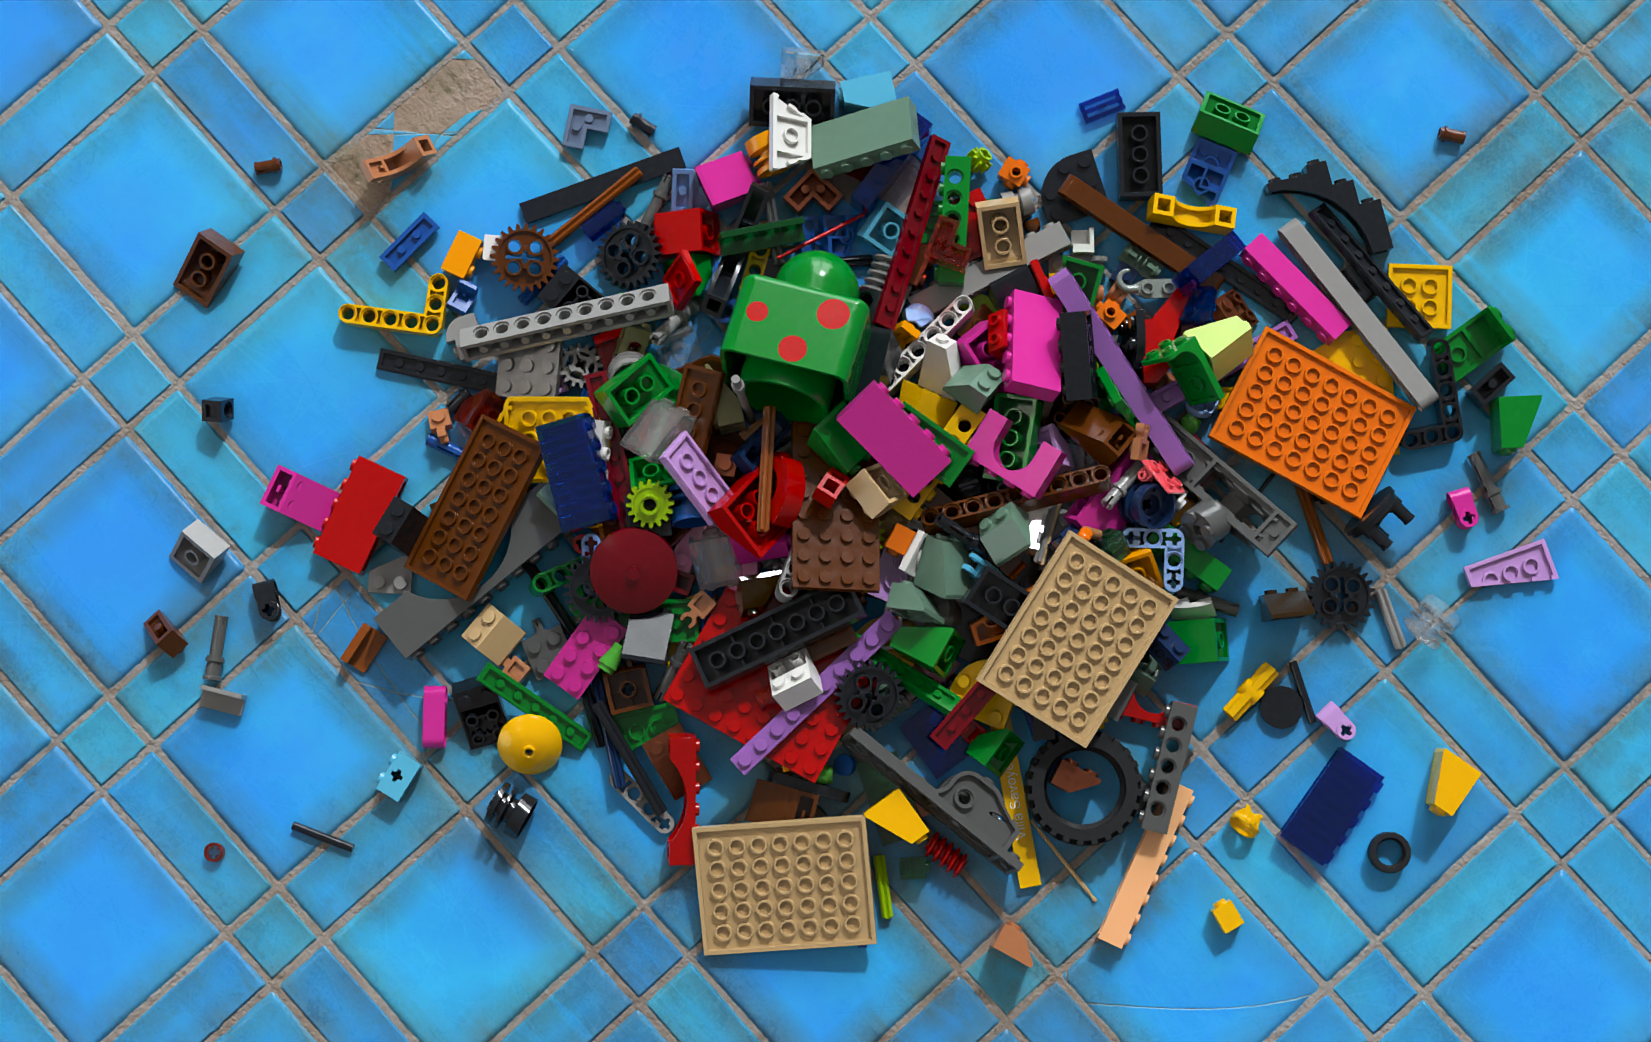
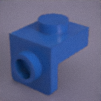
M460 278L457 282L456 290L446 304V308L461 316L467 315L477 299L478 287L472 282Z

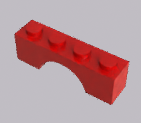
M1134 692L1119 718L1122 720L1123 716L1130 717V722L1142 725L1144 721L1151 722V727L1160 729L1161 725L1164 726L1166 717H1163L1164 711L1161 713H1150L1141 708L1136 701ZM1174 719L1172 721V728L1175 731H1180L1183 724L1181 720Z

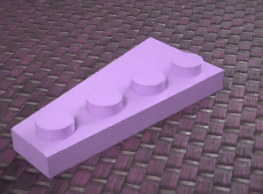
M1545 539L1462 567L1469 588L1559 579Z

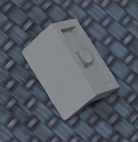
M208 685L200 686L203 692L199 706L237 716L243 715L247 695Z

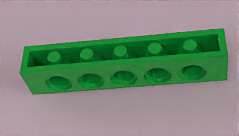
M946 156L945 162H941V175H944V183H940L939 196H943V204L938 205V217H942V223L937 225V238H941L940 246H936L935 259H939V267L934 269V280H938V286L964 287L971 157ZM957 175L961 178V181L953 184L949 181L950 177ZM956 196L960 201L958 204L952 205L948 202V199ZM950 217H955L959 222L951 226L947 223V220ZM949 238L957 240V244L953 247L947 246L945 242ZM947 259H953L956 265L948 268L944 265V262Z

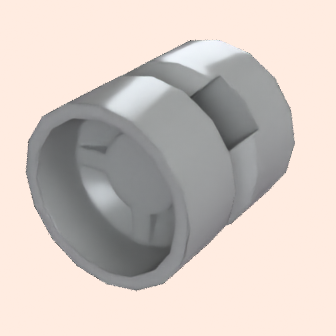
M1029 186L1018 189L1016 193L1012 191L1000 193V198L1017 196L1023 216L1035 214L1034 199Z

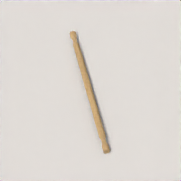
M1062 503L1058 504L1040 563L1042 566L1045 563V557L1049 549L1048 544L1051 542Z
M1031 819L1030 823L1036 828V831L1095 903L1097 901L1095 896L1091 894L1087 886L1043 831L1035 824V821Z

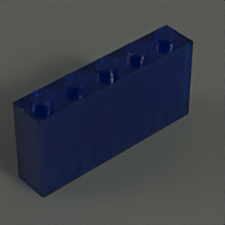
M917 113L921 149L932 133L933 124ZM919 150L876 163L852 193L850 206L858 212L864 213L865 217L868 218L879 200H882Z
M581 413L535 427L561 532L570 533L616 520L617 506L612 501V486L606 477L605 471H607V466L601 457V443L596 438L594 430L596 429V423L591 414Z
M1338 747L1282 826L1277 836L1318 865L1329 864L1334 857L1332 852L1336 846L1340 847L1347 838L1345 833L1349 828L1353 829L1358 823L1359 818L1357 816L1361 811H1365L1371 804L1369 799L1373 793L1377 794L1384 785L1382 780L1385 777L1343 747Z

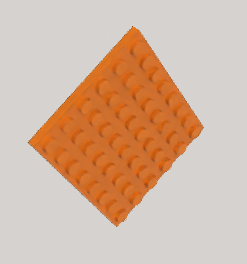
M1265 326L1254 346V354L1248 358L1207 437L1356 519H1361L1417 408Z

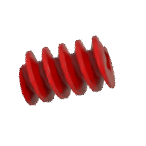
M936 832L922 850L927 849L926 857L931 854L934 855L932 862L940 859V868L948 865L946 872L949 873L954 870L953 878H956L968 863L966 861L968 854L964 853L959 856L961 849L958 847L952 851L954 844L951 842L945 845L947 838L943 837L938 840L940 833Z

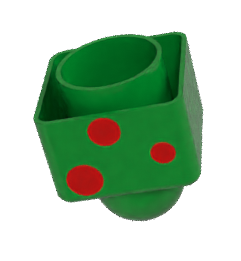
M811 250L802 252L788 260L782 266L776 278L751 274L743 279L719 353L723 373H726L725 384L733 392L731 378L733 375H738L744 381L745 393L751 408L763 413L764 406L771 405L775 406L776 411H780L789 422L808 421L809 423L817 424L842 400L848 405L854 399L871 337L869 307L864 301L859 299V285L851 267L833 253Z

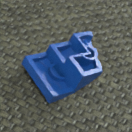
M1198 137L1182 178L1207 206H1213L1218 203L1238 152Z
M859 214L804 216L803 230L805 239L808 241L853 217H857ZM863 217L799 249L798 254L811 250H821L833 253L839 257H847L851 250V244L857 235L856 230Z

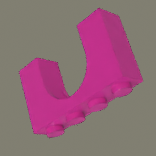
M990 408L968 444V447L975 451L969 462L977 467L980 464L986 467L985 472L994 478L997 475L1004 478L1002 483L1014 489L1017 486L1022 489L1020 494L1032 500L1035 497L1040 500L1067 457V454L1043 441L1034 458L1026 467L1014 471L1007 470L1001 463L999 450L1002 441L1014 422Z

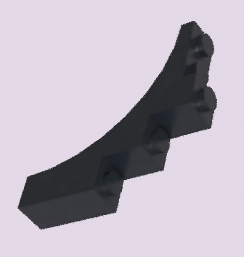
M1319 159L1308 161L1307 165L1302 169L1303 175H1301V172L1290 174L1288 179L1273 178L1268 180V184L1263 188L1265 196L1298 194L1315 198L1330 205L1355 227L1370 256L1389 252L1394 248L1381 199L1366 198L1361 200L1360 204L1353 180L1347 181L1346 178L1334 181V184H1332L1326 160L1321 162Z
M752 181L733 229L759 224L771 194V188ZM747 253L721 258L700 311L720 319Z

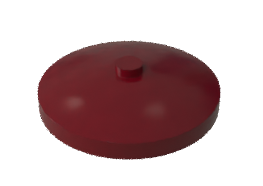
M642 527L618 529L607 535L596 547L590 563L591 583L598 597L614 610L629 614L645 613L660 606L672 593L677 580L676 557L668 542L654 531Z

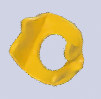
M1247 804L1245 808L1231 813L1229 823L1242 836L1254 838L1260 832L1258 828L1263 815L1254 814L1250 805Z

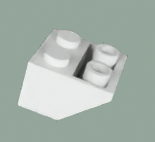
M806 648L767 666L772 696L785 712L823 693L821 678Z

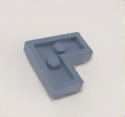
M571 104L562 146L583 151L588 130L609 134L613 113Z

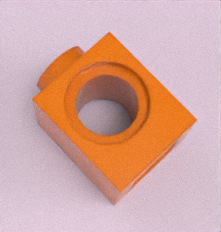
M895 522L883 545L888 548L886 552L897 558L899 554L905 556L916 532Z

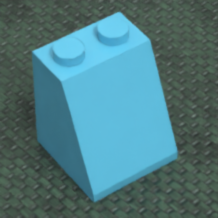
M887 71L840 81V88L837 89L839 106H843L844 112L855 113L896 100L891 72Z

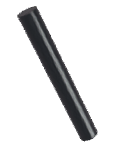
M1297 660L1289 662L1308 723H1315L1317 719Z
M295 821L291 827V830L351 853L355 844Z

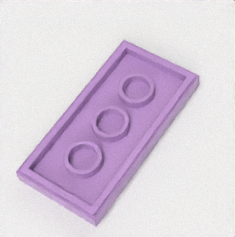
M683 431L658 459L707 524L711 526L715 522L707 512L730 488L689 433Z

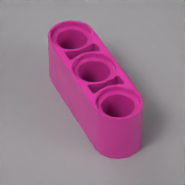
M447 686L424 687L423 748H446Z

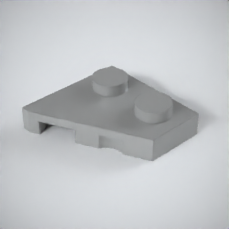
M404 555L370 570L368 593L404 594L406 591L412 593L413 572L404 567L408 557Z

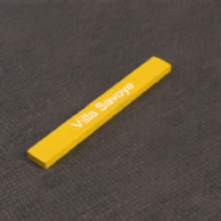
M1009 718L1006 728L1013 732L1011 718ZM990 726L991 732L1000 730L993 726ZM1016 755L999 779L1005 801L1004 805L1011 819L1015 820L1021 831L1012 843V849L1020 857L1019 861L1024 864L1020 871L1017 872L1019 887L1022 889L1042 884L1018 756Z

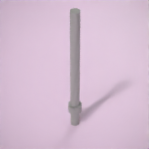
M733 375L731 378L732 390L737 394L747 423L752 425L756 420L745 393L744 381L738 375Z

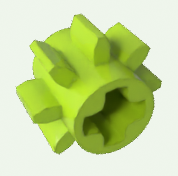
M975 147L966 155V157H971V171L974 173L980 171L983 174L993 165L989 162L992 159L991 153L983 147L980 149Z

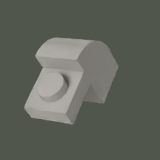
M474 313L454 319L446 331V342L448 345L456 344V346H453L456 359L460 358L462 363H466V360L460 349L459 329L479 325L477 316Z

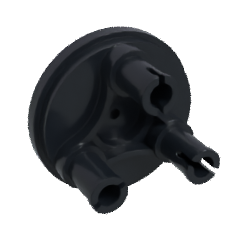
M1388 486L1371 498L1361 519L1352 517L1344 528V532L1353 538L1364 534L1368 539L1371 538L1382 551H1385L1391 546L1393 541L1388 538L1389 534L1379 526L1382 520L1389 513H1393L1404 525H1407L1413 520L1415 515L1402 504V500L1395 494V490Z

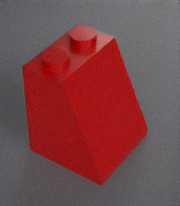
M700 207L654 214L653 229L655 230V235L660 237L656 243L663 245L662 248L658 249L659 252L664 253L660 257L665 259L676 258L681 249L688 250L689 254H710V257L721 256L717 239L720 233L719 214Z

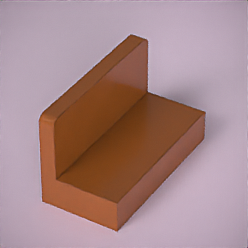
M363 623L340 659L365 673L388 637L367 623Z

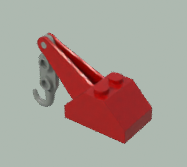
M1127 268L1121 270L1116 277L1117 286L1121 291L1135 294L1144 299L1168 298L1151 319H1145L1146 355L1148 352L1157 349L1160 342L1166 339L1175 340L1174 337L1195 290V285L1191 280H1184L1180 284H1176L1171 279H1144L1133 285H1126L1122 277L1125 273L1130 272V269ZM1166 362L1147 366L1139 364V367H1143L1139 378L1148 390L1170 369V366Z

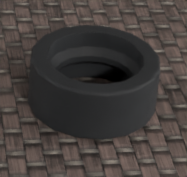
M1382 832L1370 841L1368 858L1377 870L1385 873H1396L1408 865L1411 858V848L1408 841L1402 835L1395 832ZM1394 840L1400 845L1402 856L1396 864L1385 865L1378 859L1377 848L1382 841Z

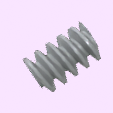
M875 254L874 258L878 262L873 261L871 263L873 269L867 271L870 277L864 278V282L867 285H861L860 289L883 290L892 260L891 256Z

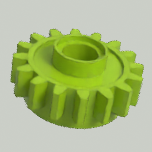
M648 479L645 485L640 481L638 483L639 488L633 486L631 489L634 494H628L627 496L631 500V502L626 503V507H631L628 515L634 514L633 522L635 523L640 520L641 527L649 523V527L653 528L655 522L658 526H661V519L668 521L667 513H673V509L669 507L675 503L674 500H670L673 493H667V485L661 487L658 480L653 484L651 479ZM653 499L656 502V507L648 508L645 505V500Z

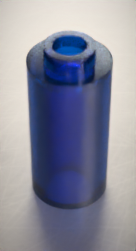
M612 200L580 225V228L593 243L604 235L606 231H609L613 225L615 226L626 217L624 213L627 210L620 201L616 203Z

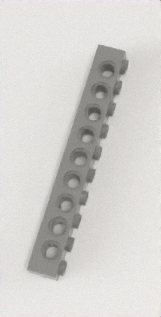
M668 283L463 328L459 329L460 349L466 362L667 318L675 316L673 297Z

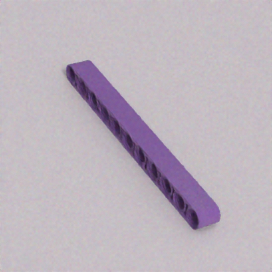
M1065 267L1048 278L1050 285L1068 312L1091 310L1095 354L1139 422L1150 425L1148 436L1173 474L1178 476L1195 465L1071 272Z

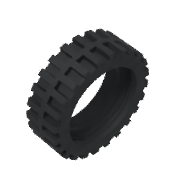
M1097 731L1087 748H1084L1062 733L1057 735L1055 739L1048 740L1037 750L1025 774L1024 793H1026L1027 807L1030 809L1033 819L1053 838L1068 844L1095 846L1113 840L1112 838L1122 834L1125 831L1124 829L1133 822V817L1141 806L1139 803L1141 796H1143V790H1141V781L1143 779L1142 774L1138 770L1139 765L1131 756L1128 748H1125L1119 740L1104 732ZM1075 751H1091L1103 756L1112 764L1119 778L1120 793L1115 807L1105 818L1091 824H1076L1065 820L1053 809L1047 795V780L1052 767L1063 756Z

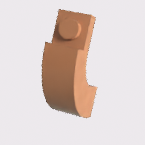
M429 135L413 137L404 146L392 153L363 160L359 165L368 183L378 181L380 184L418 168L435 156L437 151Z

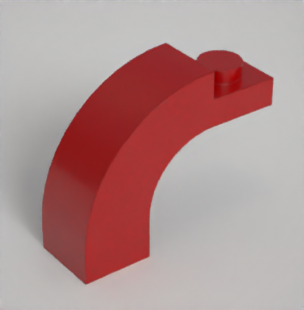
M774 451L773 468L777 476V487L771 500L770 521L774 525L791 528L803 504L806 486L805 472L801 461L792 459L791 455L787 452Z

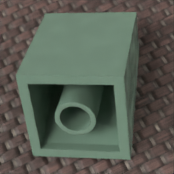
M937 532L936 535H927L913 582L914 585L944 599H962L973 582L971 575L961 568L964 563L972 567L971 558L969 557L971 551L966 550L963 543L951 535Z

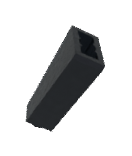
M872 326L871 337L855 397L873 380L878 384L882 382L889 389L902 354V349L893 330Z

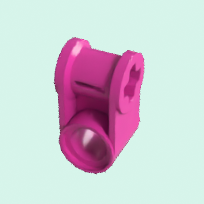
M1469 487L1447 492V503L1452 511L1457 527L1462 530H1468L1475 526L1479 516ZM1463 517H1470L1471 520L1469 522L1464 521Z

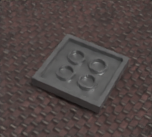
M564 340L500 354L495 396L506 398L509 396H559Z

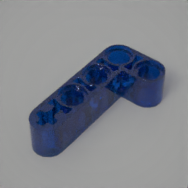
M1232 231L1190 263L1171 281L1186 297L1247 246Z

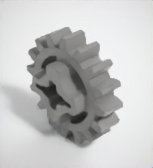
M578 343L575 349L572 345H569L568 351L563 349L560 378H565L563 381L564 385L568 382L571 383L570 389H573L575 385L578 386V390H582L583 385L587 388L584 375L589 374L588 369L593 366L592 373L600 372L599 370L603 367V364L598 363L601 356L595 357L596 350L593 349L590 352L588 350L589 345L581 348L580 343ZM570 358L571 364L566 367V360ZM576 364L578 366H583V369H581L580 367L576 368Z

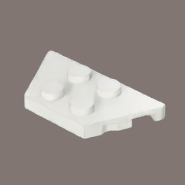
M775 92L770 95L769 171L771 172L807 162L811 159V118L799 112L791 103L785 104L778 98L779 95Z

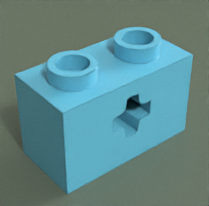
M399 751L398 754L394 753L388 762L390 767L387 772L383 771L376 781L378 783L376 789L397 802L403 800L424 766L406 753ZM401 770L402 772L400 775L403 778L395 780L396 776L394 775V772H399Z

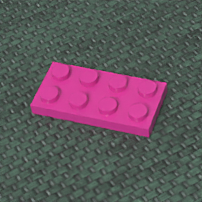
M585 615L543 674L577 700L580 699L600 671V668L597 667L599 664L598 660L615 642L619 644L626 634L627 628L617 620H613L610 615L607 616V622H604L602 617H599L597 623H595L592 616L589 621H586L587 615Z

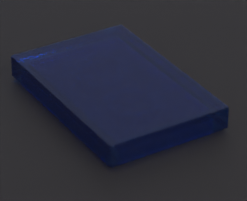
M928 705L899 726V728L934 777L938 779L970 755L966 753L968 749L960 737L946 751L930 737L931 733L945 717L941 711Z

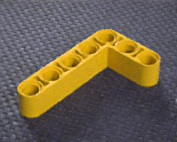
M436 273L430 277L424 314L344 304L339 308L338 316L349 326L438 337L444 332L447 315L446 304L449 300L451 285L443 274ZM438 280L445 281V285L441 289H435V283ZM439 300L442 302L440 309L432 310V303ZM353 310V318L346 320L344 317L346 311ZM375 313L374 321L366 322V315ZM389 316H396V322L393 325H387L386 323ZM412 318L417 319V325L414 328H408V321ZM436 321L439 323L435 331H429L428 326L431 322Z

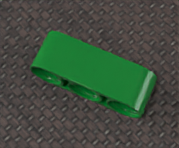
M582 558L573 559L536 575L529 583L530 593L533 596L540 597L563 588L564 584L570 582L565 576H572L573 574L569 568H574L575 561L582 564ZM555 573L562 574L564 581H557ZM535 581L543 582L544 590L538 589Z

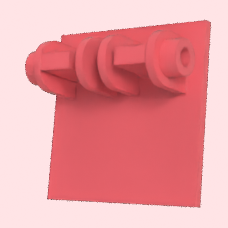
M1161 460L1141 461L1144 466L1137 474L1140 481L1159 482L1168 494L1186 493L1182 488L1183 484L1181 481L1169 473V467L1165 462Z

